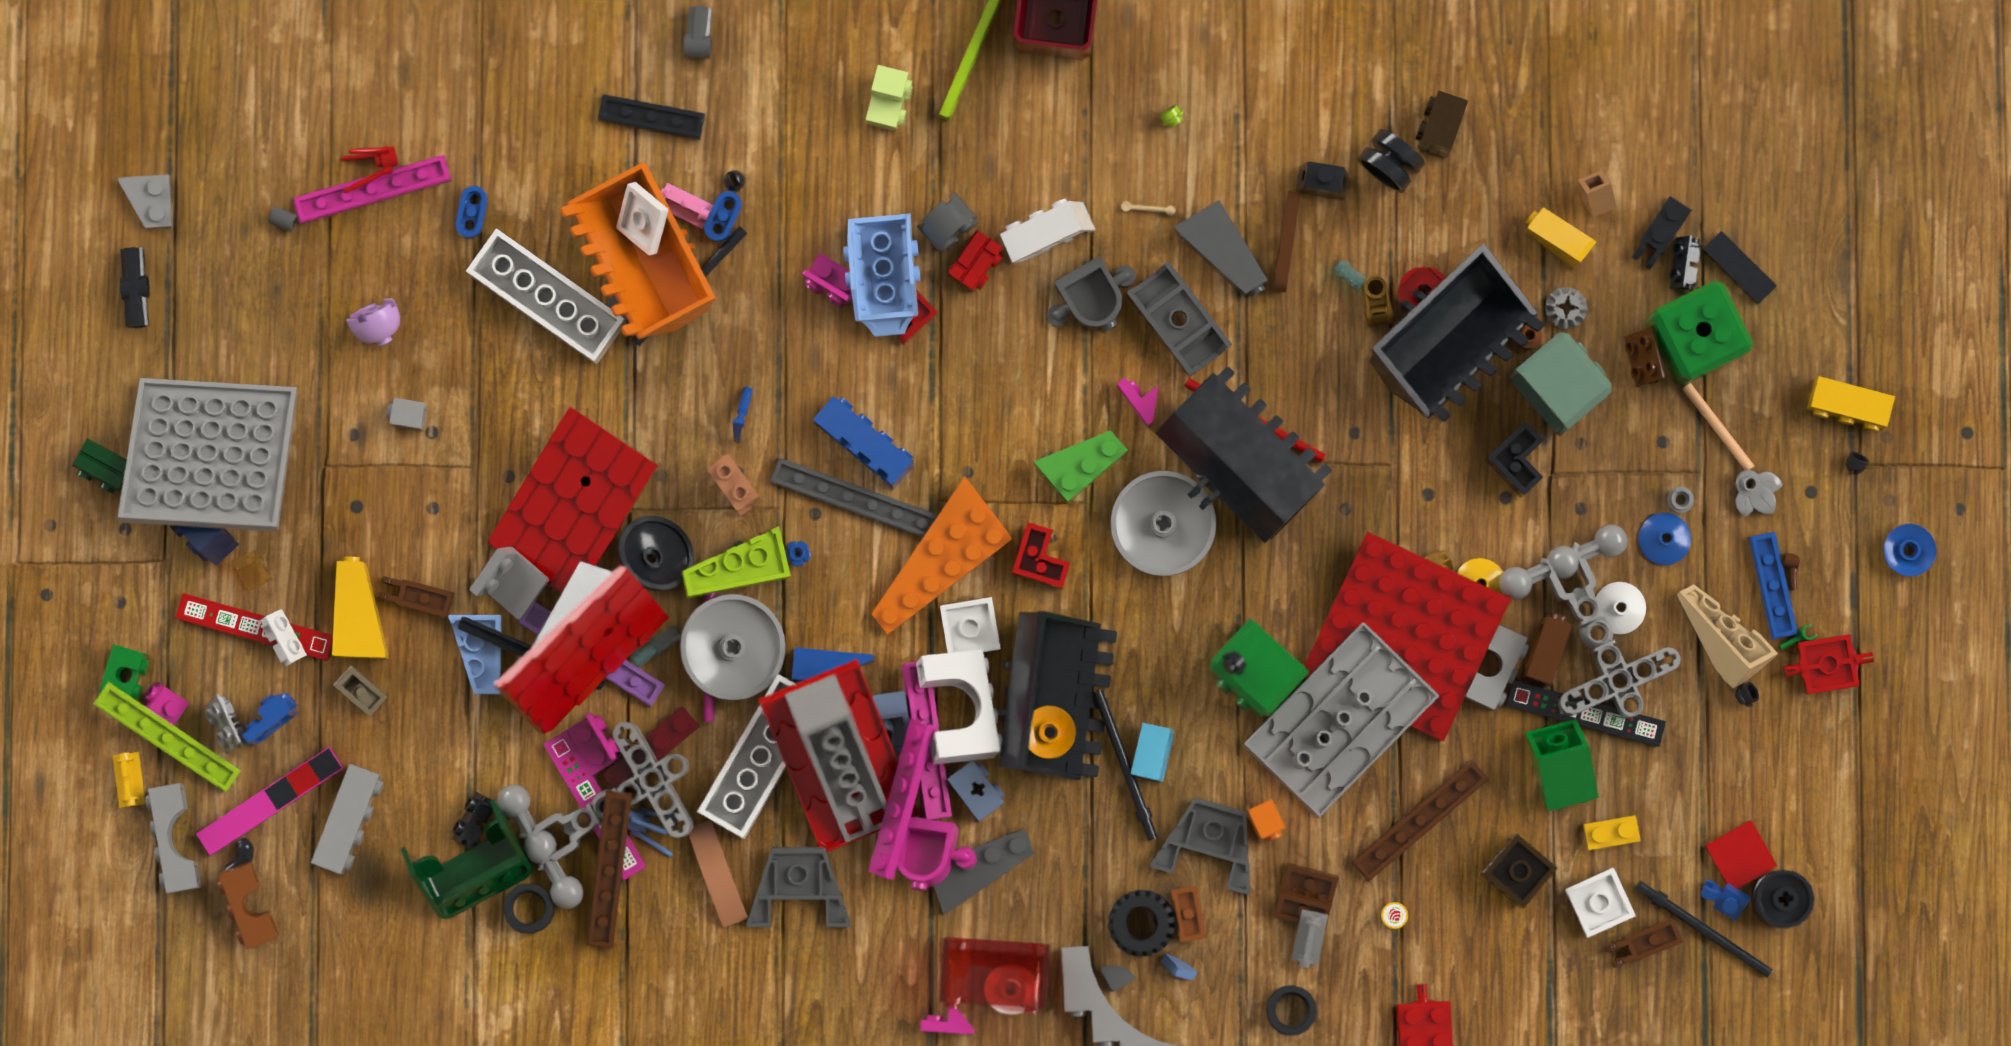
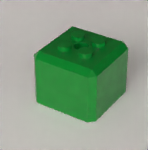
M1718 281L1708 283L1655 309L1648 316L1645 324L1646 328L1653 326L1660 356L1673 382L1681 386H1685L1741 359L1751 351L1753 341L1724 283ZM1699 323H1706L1710 327L1709 336L1701 337L1697 334L1696 327Z
M1251 618L1209 662V673L1217 680L1215 685L1225 694L1230 692L1237 698L1235 703L1245 712L1250 710L1257 718L1268 717L1309 673L1299 661ZM1232 650H1235L1244 658L1247 667L1243 669V674L1240 676L1236 674L1231 675L1225 670L1222 662H1224L1222 656L1226 652L1230 653Z

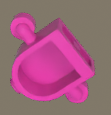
M910 817L897 866L906 879L911 882V889L926 891L927 887L941 883L949 875L953 861L964 870H969L975 866L977 856L971 848L961 847L955 850L959 833L955 823Z

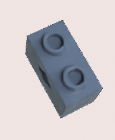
M972 760L947 780L980 822L1004 804L1002 798L1005 794L997 783L991 785L986 777L989 773L981 762L975 764ZM975 782L978 785L982 783L985 785V788H983L984 795L981 797L978 794L974 796L971 794L973 791L972 784Z

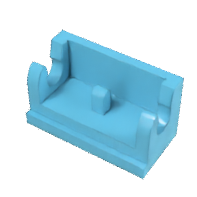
M1142 723L1131 774L1163 782L1175 731L1165 727Z

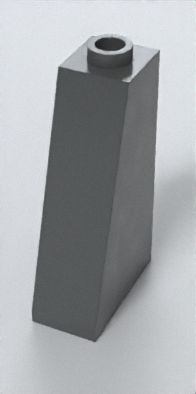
M1220 200L1174 226L1175 234L1242 296L1245 297L1250 294L1254 297L1265 290L1264 285L1267 284L1268 280Z

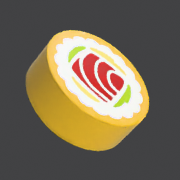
M1391 902L1383 907L1381 920L1385 926L1397 929L1407 922L1408 912L1402 904Z

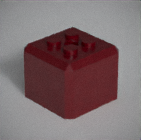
M1018 0L1013 31V46L1019 53L1085 60L1091 55L1097 0ZM1052 12H1059L1063 16V22L1059 25H1053L1048 20L1049 15Z

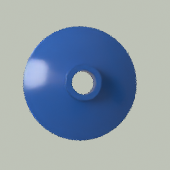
M1659 513L1648 518L1642 525L1638 537L1639 546L1644 556L1651 562L1659 565H1671L1679 562L1688 553L1691 545V533L1687 524L1680 517L1671 513ZM1664 533L1670 535L1671 541L1669 543L1662 541Z
M1916 524L1900 525L1893 529L1885 539L1883 547L1884 558L1888 566L1896 573L1903 576H1917L1932 566L1936 557V544L1932 535L1925 528ZM1905 546L1912 548L1910 556L1905 555Z

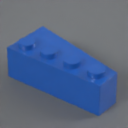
M833 396L813 419L814 423L892 489H895L914 467L913 456L904 448L898 449L891 443L893 439L882 430L877 432L872 428L873 423L862 413L859 416L851 410L853 406L846 399L840 397L838 400Z

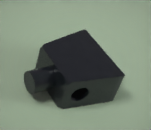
M1306 162L1299 166L1295 192L1344 200L1348 173L1345 167Z

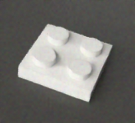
M636 182L627 184L616 229L648 255L657 254L669 209Z
M992 597L940 606L948 653L1000 650Z
M1614 868L1564 889L1586 938L1636 916Z

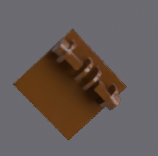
M1653 326L1625 336V350L1629 355L1631 375L1636 387L1659 382V379L1664 378L1665 374Z

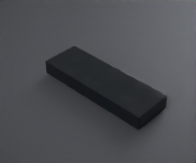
M1722 231L1702 249L1757 305L1777 287Z

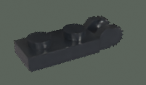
M1669 196L1640 241L1642 242L1631 258L1637 261L1644 253L1646 246H1650L1655 252L1649 257L1645 267L1651 269L1660 254L1665 252L1692 210Z

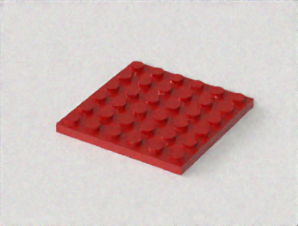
M1367 531L1306 660L1304 667L1309 673L1305 677L1308 678L1364 622L1439 695L1410 726L1444 742L1511 598Z

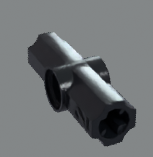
M129 247L120 249L122 266L120 293L122 300H124L126 328L150 326L148 310L150 283L146 275L144 248Z

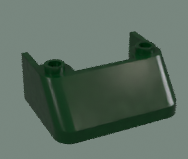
M495 799L490 801L497 819L491 821L485 828L488 840L443 864L435 856H424L414 861L405 846L400 848L412 879L436 915L441 919L455 917L525 880L532 873L529 859Z

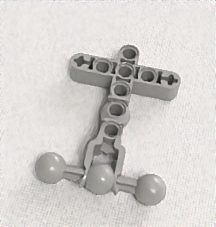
M1604 525L1595 534V540L1581 546L1574 542L1572 548L1564 545L1557 546L1550 551L1547 559L1540 557V564L1527 570L1520 567L1508 568L1501 574L1499 579L1501 592L1513 600H1519L1529 594L1532 584L1548 578L1557 601L1561 603L1566 602L1574 618L1580 622L1578 626L1579 628L1581 627V641L1592 650L1590 651L1591 655L1595 654V664L1601 676L1567 691L1559 698L1558 708L1566 716L1576 715L1612 699L1620 716L1627 719L1634 718L1641 713L1644 706L1637 687L1670 673L1680 664V655L1677 650L1667 647L1626 665L1621 652L1614 646L1616 642L1613 640L1612 626L1608 621L1601 618L1603 616L1602 613H1598L1599 606L1593 588L1596 586V579L1586 560L1600 554L1606 557H1616L1625 551L1628 543L1627 534L1617 525ZM1580 569L1586 587L1575 588L1572 593H1565L1558 578H1570ZM1586 603L1591 606V616H1583L1580 613V604ZM1598 627L1602 630V640H1594L1591 637V628ZM1609 651L1614 655L1613 664H1605L1602 661V652ZM1664 654L1666 657L1671 656L1673 661L1669 663L1670 667L1666 663L1656 668L1655 663L1662 660ZM1643 664L1648 667L1649 676L1647 678H1642L1637 674L1636 669L1638 665ZM1615 675H1620L1625 679L1624 688H1616L1613 685L1612 680ZM1590 686L1600 688L1602 693L1600 699L1590 697L1588 693ZM1582 694L1583 700L1574 705L1575 710L1571 706L1566 707L1565 703L1568 701V697L1574 700ZM1626 699H1632L1636 703L1635 712L1630 713L1625 710L1624 701Z
M632 722L619 723L613 730V737L635 776L623 782L618 788L609 791L625 792L628 786H633L637 791V796L631 801V805L640 803L648 798L671 836L680 838L689 835L693 830V820L672 785L673 782L688 773L690 767L688 759L681 754H672L658 761L636 724ZM623 728L631 729L632 733L629 735L631 741H639L640 744L632 746L628 750L627 746H631L632 743L628 738H622L621 735L624 734ZM638 749L643 750L646 754V760L643 764H638L634 759V754ZM673 759H678L682 763V769L677 774L673 773L670 769V763ZM651 772H655L659 776V783L656 787L648 784L647 777ZM516 784L505 786L498 795L497 804L504 815L515 818L521 828L522 833L519 838L525 839L524 851L529 860L539 863L538 870H545L552 882L550 896L553 903L562 909L576 907L583 898L582 885L576 878L566 876L557 860L580 848L582 844L581 839L598 825L602 824V804L605 800L606 790L599 792L594 797L592 803L586 805L587 808L578 809L568 815L556 813L536 824L528 811L530 796L527 790ZM664 795L672 798L673 805L669 810H665L661 806V798ZM679 810L680 813L674 815L678 821H685L684 831L676 830L674 827L677 825L676 819L674 817L668 818L667 814H672ZM584 812L591 816V824L588 827L580 824V816ZM557 822L564 825V831L570 835L571 841L570 844L557 851L555 838L551 833L545 831V829Z

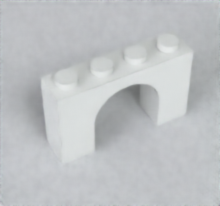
M983 650L921 656L916 662L920 688L954 686L965 691L975 706L973 725L964 729L934 732L930 743L933 765L995 758L1000 752L1002 737L1000 734H997L998 714L996 708L992 706L991 699L994 692L992 684L988 683L989 662L987 658H984Z

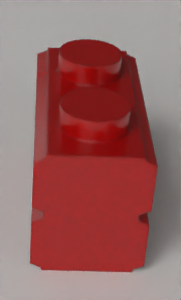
M976 230L947 272V276L972 293H974L976 288L981 290L989 279L986 274L991 266L996 269L1003 259L1004 255L1001 254L1003 247Z

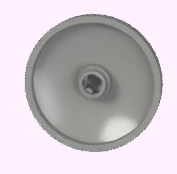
M1154 471L1134 479L1121 491L1112 510L1111 534L1118 552L1132 567L1149 575L1173 576L1193 568L1207 554L1215 536L1216 515L1212 503L1204 510L1199 507L1200 503L1208 497L1203 488L1192 499L1187 495L1198 484L1193 479L1177 472Z
M722 595L704 602L688 617L680 636V658L687 676L700 690L715 698L740 700L762 692L774 681L783 665L785 637L778 619L764 604L744 595Z

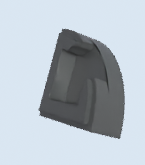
M1109 965L1100 968L1113 992L1136 979L1129 970L1121 966Z

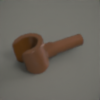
M1785 553L1783 566L1790 568L1791 590H1797V569L1800 559L1796 554Z

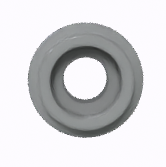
M1676 487L1668 494L1667 503L1674 512L1684 513L1693 506L1694 496L1689 489ZM1678 495L1684 497L1685 502L1683 505L1676 503Z

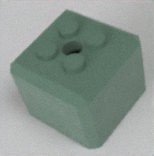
M1558 333L1509 376L1514 386L1559 436L1563 435L1611 393V383L1604 376L1605 371L1597 362L1593 363L1587 356L1588 352L1579 342H1575L1568 333Z

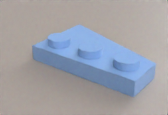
M448 615L473 693L501 694L493 684L501 678L502 648L459 630L458 624L462 617H467L502 632V615Z

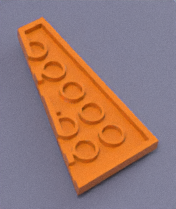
M966 477L958 485L872 612V615L887 635L1013 539Z

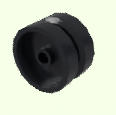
M1379 129L1371 140L1374 148L1366 147L1357 158L1358 162L1380 182L1399 193H1403L1411 183L1408 173L1418 174L1425 161L1402 139L1387 130Z
M1776 870L1766 873L1757 880L1752 889L1750 901L1753 912L1761 922L1770 927L1790 928L1798 926L1808 919L1813 910L1815 897L1812 886L1804 876L1795 871ZM1784 895L1785 902L1779 903L1778 897Z

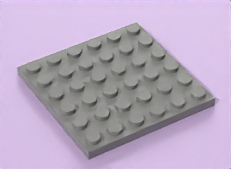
M140 378L118 512L119 522L278 532L298 395L297 387Z

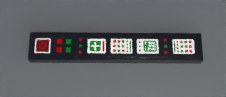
M1515 680L1511 684L1506 702L1508 707L1563 722L1576 719L1579 726L1660 747L1666 721L1641 714L1630 719L1623 718L1615 707L1598 704L1573 716H1566L1558 708V700L1563 693ZM1568 697V701L1565 703L1566 707L1571 706L1573 710H1575L1574 705H1576L1583 699L1576 698L1574 700H1571Z

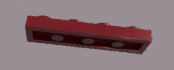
M682 706L645 739L658 761H660L700 726ZM638 749L634 754V759L638 764H643L646 760V754L641 749ZM624 756L602 774L613 788H618L623 782L635 776Z

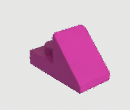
M1125 377L1117 383L1116 387L1147 428H1149L1153 423L1158 386L1141 398L1139 394L1142 391L1133 380L1129 382Z
M950 1000L948 1021H943V1016L927 1015V1020H921V1031L974 1034L972 1025Z

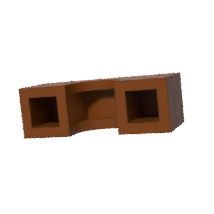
M252 861L222 871L219 874L220 879L217 880V885L222 895L226 894L229 901L226 908L231 920L235 919L239 929H236V935L240 944L245 943L246 949H250L277 939L279 932L271 911L257 914L249 911L245 905L246 894L259 889L261 886Z

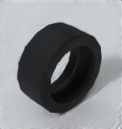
M522 884L514 887L507 894L503 904V914L507 923L514 930L521 933H537L544 930L551 923L555 914V904L551 899L550 893L544 887L536 884ZM525 893L538 895L545 905V912L542 918L534 924H524L514 914L516 899Z
M1289 985L1282 986L1272 993L1267 1002L1266 1014L1269 1023L1279 1033L1293 1036L1300 1035L1310 1029L1316 1019L1317 1007L1314 998L1307 990L1302 987ZM1293 994L1304 1000L1307 1006V1014L1302 1023L1296 1026H1287L1280 1022L1276 1016V1006L1282 997Z

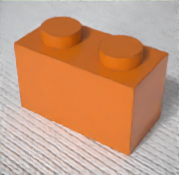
M1272 799L1245 811L1258 840L1265 838L1267 843L1282 836L1280 830L1285 829V825Z

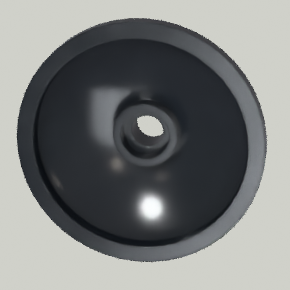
M659 516L638 518L631 522L620 536L618 542L620 564L628 568L632 575L641 583L642 587L646 589L667 591L678 587L683 583L682 571L692 567L694 564V551L689 537L677 524ZM647 557L651 558L653 560V563H650L647 560Z

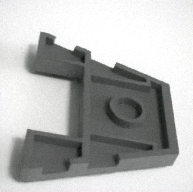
M1194 798L1151 862L1150 868L1173 874L1179 849L1182 847L1233 862L1226 889L1250 895L1246 812Z
M772 847L747 921V927H771V900H826V927H850V919L826 848Z

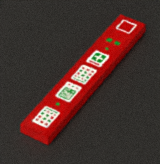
M182 594L176 619L272 646L278 644L276 639L270 642L263 628H261L263 624L260 620L265 616L189 594ZM290 623L307 656L325 661L329 660L333 646V635Z

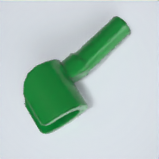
M1812 625L1801 627L1797 635L1780 644L1779 646L1782 651L1798 642L1811 641L1816 638L1817 634L1811 637L1805 635V629Z

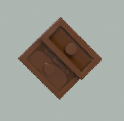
M1288 862L1274 917L1299 924L1303 909L1327 914L1329 918L1339 876Z

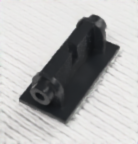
M1690 235L1676 237V242L1673 246V265L1669 273V289L1682 288L1685 291H1693V287L1696 286L1698 268L1690 267V262L1699 263L1700 239L1692 238Z
M476 791L473 796L471 795L467 799L464 806L466 811L462 819L457 820L453 827V840L460 844L462 842L463 845L469 848L473 844L476 845L484 829L477 825L476 822L480 820L487 823L493 811L490 803L492 799L486 796L484 798L482 794Z

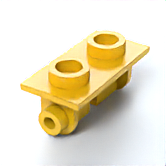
M139 752L113 755L119 808L146 804Z

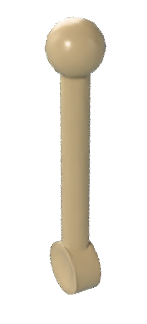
M1128 201L1121 204V209L1124 212H1129L1130 210L1166 213L1169 216L1174 215L1176 212L1174 206H1167L1165 208L1131 205Z

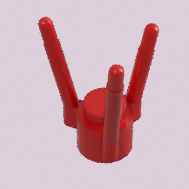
M395 147L349 149V153L354 155L342 156L341 161L374 158L376 167H382V170L345 188L343 192L348 193L383 175L393 173L392 167L398 166Z

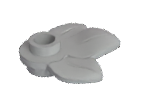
M1752 470L1742 471L1737 476L1735 482L1738 491L1735 504L1738 511L1744 517L1748 516L1753 509L1764 514L1774 513L1776 499L1773 492L1783 486L1781 480L1770 472L1758 474ZM1748 479H1752L1753 484L1750 488H1747L1746 482Z

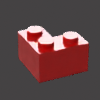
M1030 522L1027 523L1012 575L1062 590L1070 562L1046 555L1053 533L1052 529Z

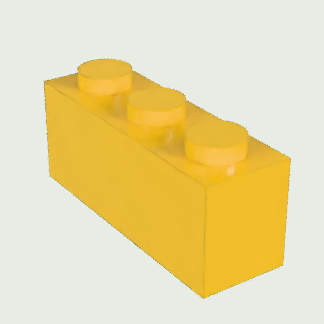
M1818 376L1814 379L1807 409L1813 411V415L1817 417L1828 418L1830 415L1838 417V422L1854 425V422L1864 424V429L1879 432V429L1888 427L1895 396Z

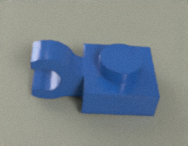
M1711 880L1706 881L1700 893L1705 899L1715 901L1713 908L1735 921L1750 900V896L1727 883L1723 889Z

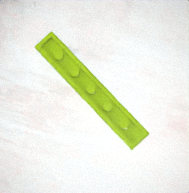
M1002 0L988 1L940 110V119L947 122L950 121Z
M110 682L105 685L93 703L224 792H227L241 772L239 768Z

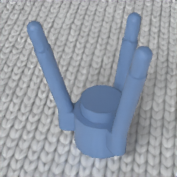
M640 807L639 810L631 808L628 829L631 830L630 834L639 837L652 847L671 857L672 852L642 833L650 829L664 835L669 834L666 829L650 823L651 818L647 816L659 817L656 811ZM678 813L667 814V817H674L675 819H677L674 814Z

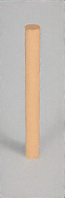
M1689 383L1682 390L1743 469L1750 470L1755 465L1693 385Z

